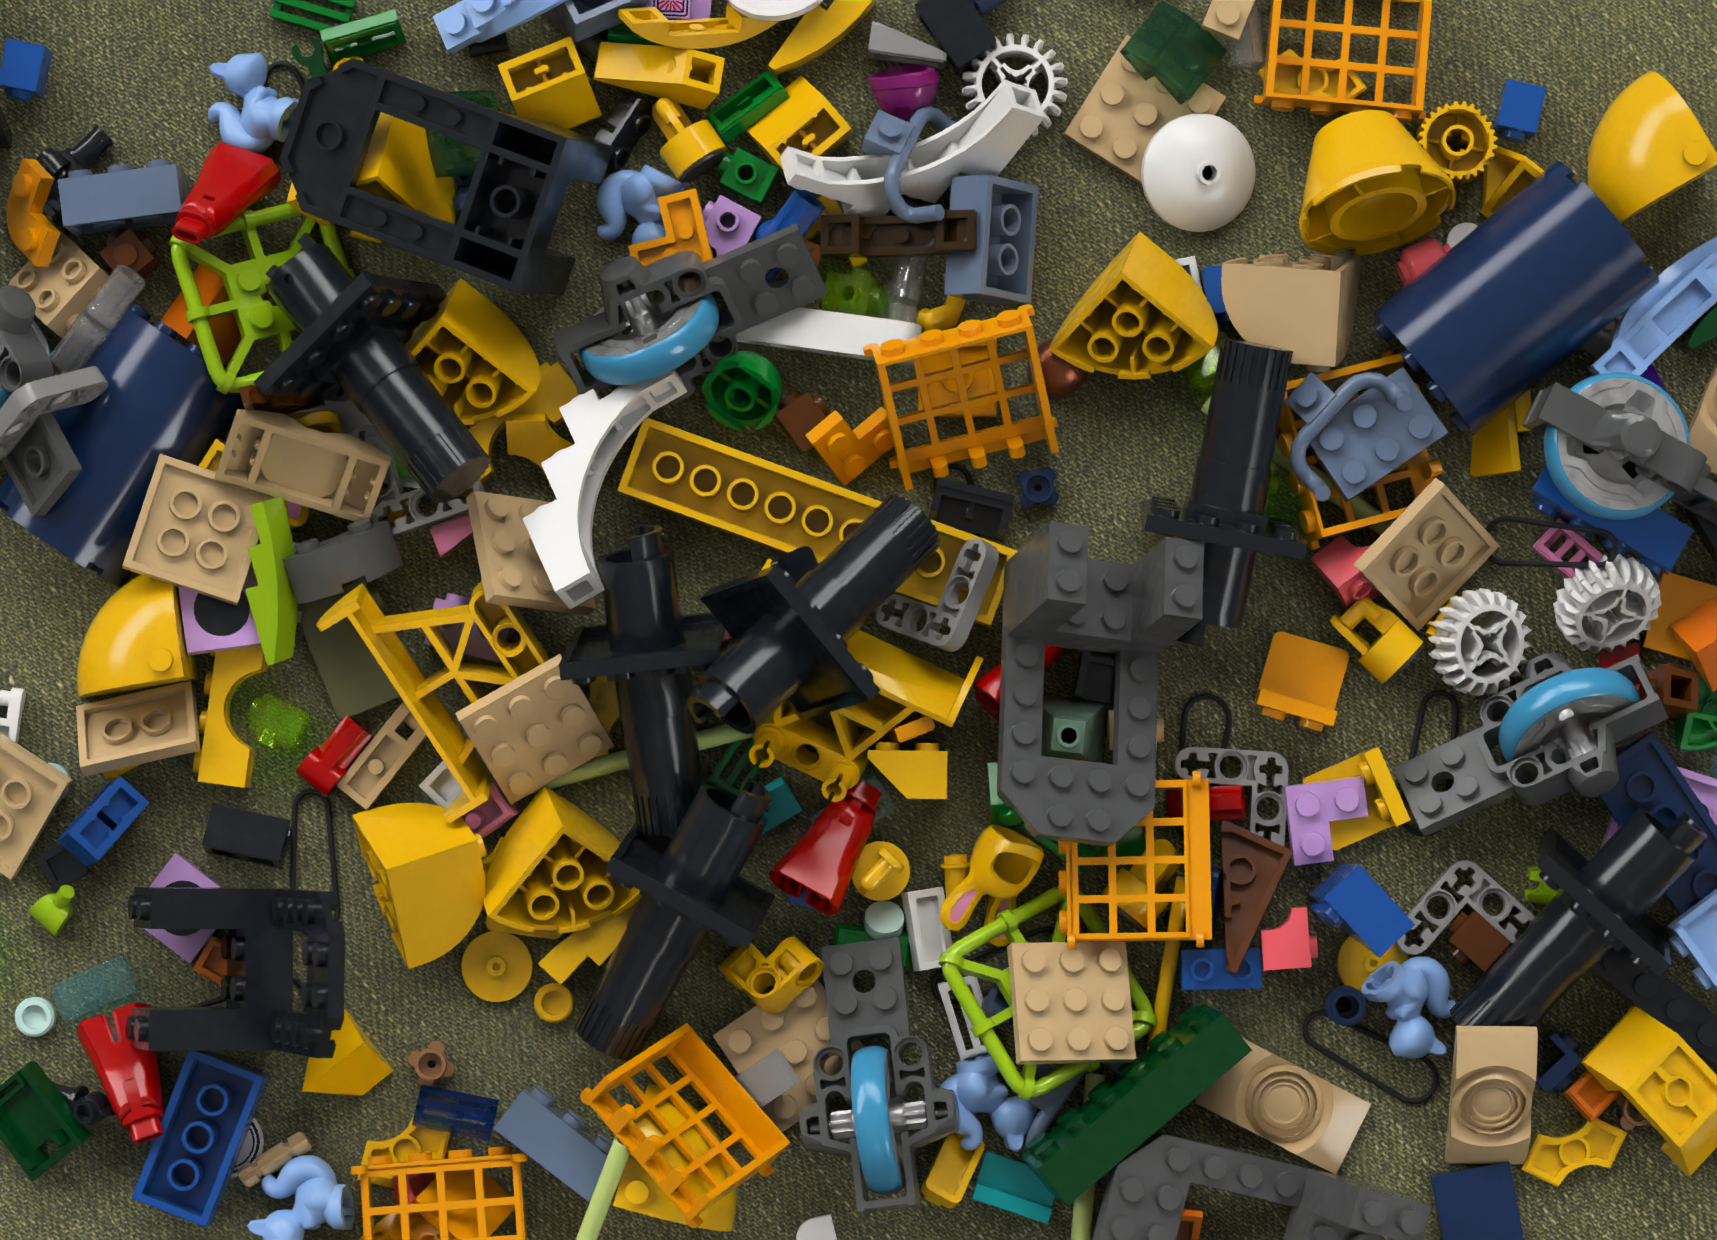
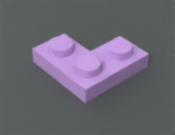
M1356 776L1283 786L1290 847L1293 850L1292 864L1297 866L1334 861L1329 821L1368 816L1364 777Z

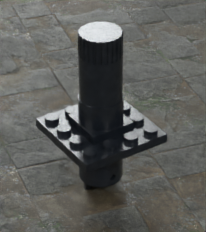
M305 232L298 240L302 246L300 252L282 266L277 267V265H273L266 272L270 279L268 293L300 335L254 381L255 385L262 394L339 402L351 399L357 409L362 414H365L433 503H444L459 496V494L473 486L484 475L485 470L489 467L488 464L491 462L490 457L422 371V366L405 346L413 336L412 331L421 322H425L436 315L439 311L438 305L447 297V294L439 284L361 273L354 280L328 246L317 245L313 238Z
M1222 338L1200 456H1197L1190 496H1185L1183 508L1177 507L1175 499L1153 495L1151 502L1142 500L1140 519L1144 531L1204 542L1203 619L1178 638L1177 641L1202 647L1206 624L1232 628L1242 627L1256 552L1305 560L1308 544L1298 529L1294 528L1295 525L1292 524V521L1269 517L1268 519L1265 513L1272 475L1271 464L1293 351L1254 342Z
M891 495L813 570L808 571L797 583H795V580L787 571L774 565L710 588L700 600L735 640V643L698 678V685L694 687L691 696L687 700L688 709L698 724L703 723L714 712L717 718L723 720L733 729L741 733L752 734L785 701L801 720L870 701L880 689L874 683L871 671L862 663L857 662L847 650L846 642L862 627L863 622L940 547L939 533L936 531L935 525L931 523L930 518L917 505L912 504L910 500H906L898 495Z
M635 525V535L629 537L630 548L605 554L597 560L600 579L605 589L602 591L606 624L576 627L559 663L561 681L572 679V683L576 685L592 683L599 676H607V682L615 681L619 715L623 722L638 831L649 835H670L676 832L699 787L704 785L695 719L687 705V700L693 690L690 666H692L693 671H706L726 651L730 634L711 612L682 615L674 552L672 548L665 547L664 542H668L665 531L659 525Z
M748 778L738 796L716 786L701 785L672 839L665 835L640 833L636 821L612 855L604 871L612 875L611 879L618 885L628 889H632L634 886L641 890L639 893L641 897L626 924L625 932L574 1025L578 1036L591 1047L622 1061H629L640 1054L688 964L695 958L706 935L712 929L719 933L718 937L731 946L739 947L742 945L746 948L749 947L775 898V895L739 876L767 825L768 820L764 812L769 813L772 802L771 794L756 781Z
M1639 807L1590 860H1587L1550 827L1540 837L1538 868L1541 872L1539 877L1554 891L1558 890V894L1529 923L1530 926L1449 1010L1454 1021L1459 1026L1534 1027L1582 976H1586L1612 948L1619 952L1626 946L1633 953L1630 956L1631 960L1646 973L1653 970L1658 976H1661L1671 966L1669 932L1646 912L1696 861L1693 852L1697 848L1702 849L1706 842V833L1685 811L1667 827L1650 812Z

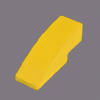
M834 0L827 11L818 5L805 13L768 64L769 72L774 76L783 74L825 53L846 37L874 7L875 0Z
M633 905L616 917L612 914L591 923V928L572 933L556 945L538 965L560 985L567 981L588 956L597 965L601 966L614 952L627 928L626 924L636 905Z

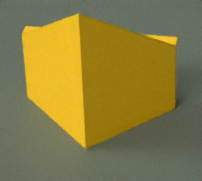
M1497 146V149L1493 152L1495 154L1494 158L1483 171L1482 208L1479 212L1489 218L1541 175L1544 170L1525 155Z
M344 1009L341 1030H332L330 1040H335L336 1044L333 1058H308L302 1092L363 1096L394 1070L348 1011Z

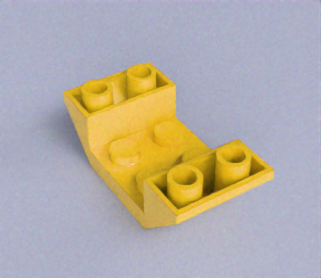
M1632 1006L1581 1063L1607 1091L1622 1092L1664 1137L1666 1142L1661 1149L1686 1176H1691L1717 1148V1075L1678 1033L1638 1007Z

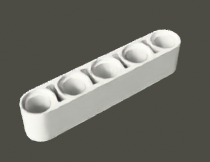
M798 307L736 334L737 342L874 361L873 356L865 358L863 352L865 345L876 343L880 347L882 343L888 340L900 339L904 341L919 337L922 325L906 321ZM913 360L897 363L900 365L914 366Z

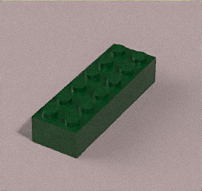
M1202 1004L1200 1007L1194 1005L1187 1009L1179 1017L1181 1023L1169 1033L1165 1030L1156 1035L1148 1044L1150 1049L1139 1058L1136 1056V1060L1133 1062L1123 1063L1118 1068L1119 1075L1109 1083L1104 1081L1095 1086L1087 1095L1088 1101L1078 1109L1076 1107L1068 1109L1058 1118L1057 1123L1059 1125L1047 1135L1045 1133L1037 1135L1027 1144L1026 1148L1028 1151L1021 1157L1051 1194L1068 1206L1252 1051L1223 1013L1205 1004Z

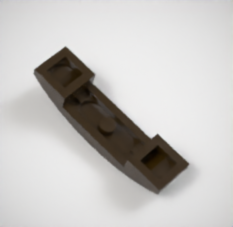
M975 209L946 210L942 220L925 223H909L897 216L863 217L860 214L821 215L820 255L855 258L919 257L977 250V211Z

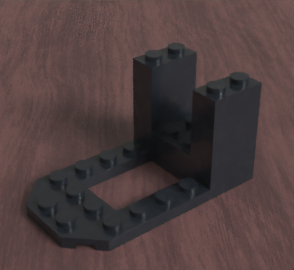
M352 58L339 65V68L322 77L318 76L304 83L279 159L285 174L291 178L297 192L295 197L302 211L515 292L564 295L576 258L547 248L570 179L602 183L614 146L544 120L496 111L358 59ZM380 112L482 149L457 225L356 187Z
M134 887V895H130L128 899L129 919H134V927L146 929H228L227 936H223L221 944L222 958L227 959V975H223L221 979L222 999H226V1006L132 1007V1016H127L126 1037L127 1040H132V1047L146 1051L279 1050L313 1058H333L336 1044L335 1040H330L332 1030H341L344 1019L345 932L342 921H334L332 911H336L338 906L335 892L288 888ZM293 931L308 932V941H304L302 945V963L304 966H307V982L303 983L301 988V1002L303 1007H307V1012L292 1009Z

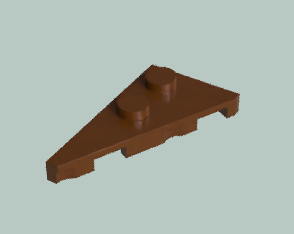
M252 385L239 388L246 411L260 410L290 414L325 406L324 400L262 394L257 386Z
M1223 820L1221 824L1226 973L1236 977L1293 856V850Z

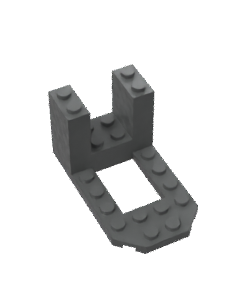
M1049 521L1004 564L997 795L1007 807L1011 806L1025 822L1023 826L1034 838L1111 847L1155 809L1158 654L1203 619L1204 542L1165 537L1134 565L1088 559L1089 526ZM1045 645L1115 654L1113 764L1041 756Z
M1157 1132L1145 1140L1144 1145L1128 1154L1110 1170L1092 1239L1176 1240L1190 1182L1292 1206L1283 1240H1380V1236L1397 1240H1424L1432 1205L1374 1183Z

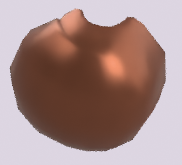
M1051 338L1040 344L1037 348L1047 396L1054 399H1063L1075 393L1086 383L1089 372L1073 366L1048 350L1053 340ZM1028 363L1027 374L1029 377V381L1031 383L1033 382L1030 371V366Z

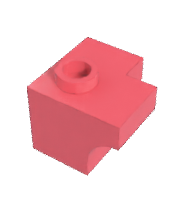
M1341 534L1312 556L1311 560L1319 576L1335 593L1343 607L1348 610L1357 600L1365 596L1373 600L1380 593L1353 565L1371 545L1365 547L1352 545Z
M1307 907L1288 908V915L1285 921L1280 926L1273 929L1258 930L1263 971L1312 967L1311 958H1318L1316 934L1309 935Z

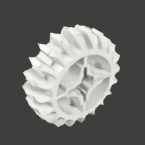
M1007 34V46L1004 47L1001 46L999 39L995 37L996 45L992 47L994 51L990 52L988 50L980 55L983 61L977 58L972 61L971 65L976 72L968 71L963 73L962 79L974 84L962 88V96L975 97V99L966 103V110L973 111L986 100L982 91V80L989 68L994 72L999 84L1003 79L1017 83L1025 78L1022 86L1028 88L1035 80V77L1042 72L1047 83V96L1041 104L1045 118L1040 124L1048 129L1051 127L1052 122L1046 113L1059 117L1062 111L1053 101L1061 103L1065 102L1067 94L1056 89L1067 86L1068 79L1054 76L1064 70L1063 63H1056L1050 66L1049 63L1054 59L1056 52L1051 49L1042 56L1040 54L1044 45L1042 40H1038L1033 49L1027 47L1029 35L1023 34L1021 45H1014L1013 34ZM1018 57L1032 62V64H1028L1021 70H1014L1005 63L1002 64L1000 60ZM1038 127L1031 134L1033 137L1038 135Z
M1618 554L1613 562L1606 561V565L1603 568H1598L1594 562L1589 560V568H1584L1583 570L1575 568V576L1573 578H1564L1565 588L1556 591L1557 601L1553 603L1556 624L1565 639L1571 645L1575 644L1581 651L1589 649L1594 654H1597L1604 648L1611 653L1617 645H1621L1626 649L1627 641L1632 638L1639 640V633L1642 630H1651L1650 620L1659 617L1657 608L1662 605L1659 595L1661 592L1658 589L1659 585L1649 568L1645 567L1644 564H1640L1634 557L1626 559L1621 554ZM1604 555L1600 562L1606 561L1608 557Z
M1489 589L1466 590L1462 592V597H1451V608H1439L1443 617L1442 620L1431 622L1437 628L1436 636L1433 635L1428 638L1431 643L1436 644V648L1428 654L1433 659L1438 660L1433 669L1437 673L1443 674L1442 681L1452 685L1456 691L1462 693L1469 692L1471 695L1480 696L1484 695V693H1497L1498 687H1510L1509 676H1521L1517 668L1518 664L1529 662L1525 656H1522L1524 649L1532 647L1529 642L1524 641V636L1531 629L1528 626L1521 625L1527 615L1523 614L1522 611H1517L1518 603L1507 599V596L1501 592H1491ZM1488 612L1484 619L1479 618L1475 624L1470 623L1477 615ZM1486 660L1490 662L1483 669L1472 673L1477 665L1481 666Z

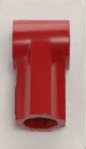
M346 715L321 746H316L297 768L296 773L327 798L337 788L336 784L348 771L347 768L372 740L373 736L359 723Z
M1243 785L1209 787L1210 821L1245 819L1246 806ZM1183 789L1166 790L1167 818L1183 817Z

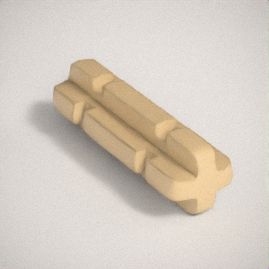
M300 1131L287 1138V1143L280 1142L255 1158L256 1162L250 1163L249 1161L239 1167L237 1173L241 1182L246 1187H252L262 1181V1176L277 1172L296 1155L297 1157L311 1151L312 1146L305 1133Z

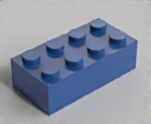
M188 1051L161 1121L164 1134L153 1141L132 1199L204 1227L212 1224L270 1074L211 1051Z

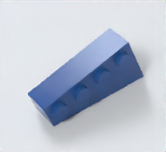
M1547 466L1544 467L1528 498L1534 502L1532 508L1548 518L1553 519L1556 514L1569 521V524L1610 531L1618 541L1617 555L1621 554L1624 556L1625 553H1628L1639 559V563L1648 567L1652 575L1659 576L1660 572L1666 575L1670 573L1694 530L1659 508L1647 515L1629 520H1607L1589 515L1571 504L1560 493L1550 477ZM1573 531L1586 538L1590 535L1587 532ZM1591 533L1604 540L1602 546L1612 552V543L1607 536Z
M1340 864L1308 894L1314 902L1309 908L1324 924L1336 925L1379 958L1415 925L1359 864Z

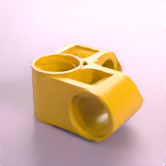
M791 936L783 940L767 958L752 943H750L748 948L740 945L717 967L740 992L743 991L762 1011L775 1014L786 1009L806 987L812 985L820 977L824 964L796 936ZM775 985L772 991L763 994L766 988Z

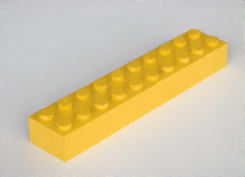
M648 417L641 424L617 490L620 495L784 554L802 546H809L812 548L818 563L824 560L882 503L873 498ZM931 520V523L935 525L936 531L939 533L940 547L894 593L937 608L960 550L968 540L979 538L995 546L999 554L997 567L974 621L990 628L1004 591V564L1018 551ZM968 586L961 590L958 597L959 604L966 600L969 593Z

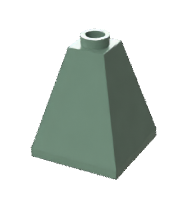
M1043 696L1041 756L1102 763L1108 704L1089 700ZM1065 728L1073 729L1076 734V739L1071 744L1064 743L1061 739V732Z

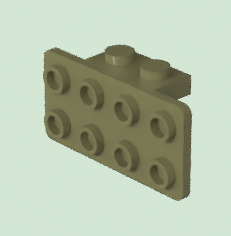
M365 581L348 585L343 589L344 592L300 604L299 611H303L300 625L335 713L340 719H344L346 715L353 717L400 698V695L348 617L322 632L316 626L319 619L335 603L361 583L365 585L380 610L385 608V603L378 587L374 586L371 588L370 583Z

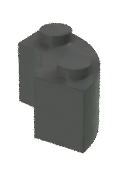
M370 518L361 519L349 524L347 532L321 542L317 538H313L295 546L296 552L285 558L283 563L298 604L344 592L343 589L352 583L362 581L368 583L401 566L403 562L388 520L371 523Z

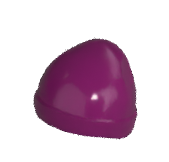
M905 64L876 72L867 79L870 89L873 90L872 96L875 97L877 106L885 113L904 121H909L918 109L932 104L938 91L939 76L932 66Z

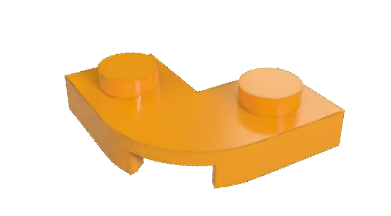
M22 158L18 172L13 178L12 189L7 203L8 231L14 244L35 266L49 267L61 234L42 214L54 178L36 159Z

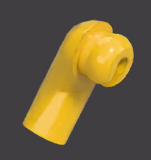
M947 296L944 305L931 310L928 308L921 309L917 314L916 322L922 325V329L926 331L932 329L943 331L954 327L959 321L966 299Z

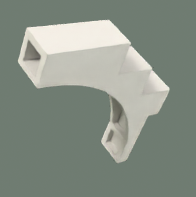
M1003 79L991 95L967 116L945 130L917 142L901 172V195L905 194L910 198L921 199L935 204L950 186L952 177L958 176L960 172L967 176L988 174L998 176L1045 118L1036 90ZM787 146L780 156L787 185L798 190H806L825 196L830 200L841 201L845 215L860 214L863 217L885 216L891 209L884 192V174L891 158L890 155L878 156L870 154L852 157H822Z
M675 370L651 380L618 387L602 399L592 389L585 394L574 397L569 403L559 408L575 444L557 451L552 457L541 463L557 499L549 504L538 507L533 513L522 519L554 591L569 609L605 590L596 568L592 542L593 517L597 497L613 459L634 430L653 411L688 392Z

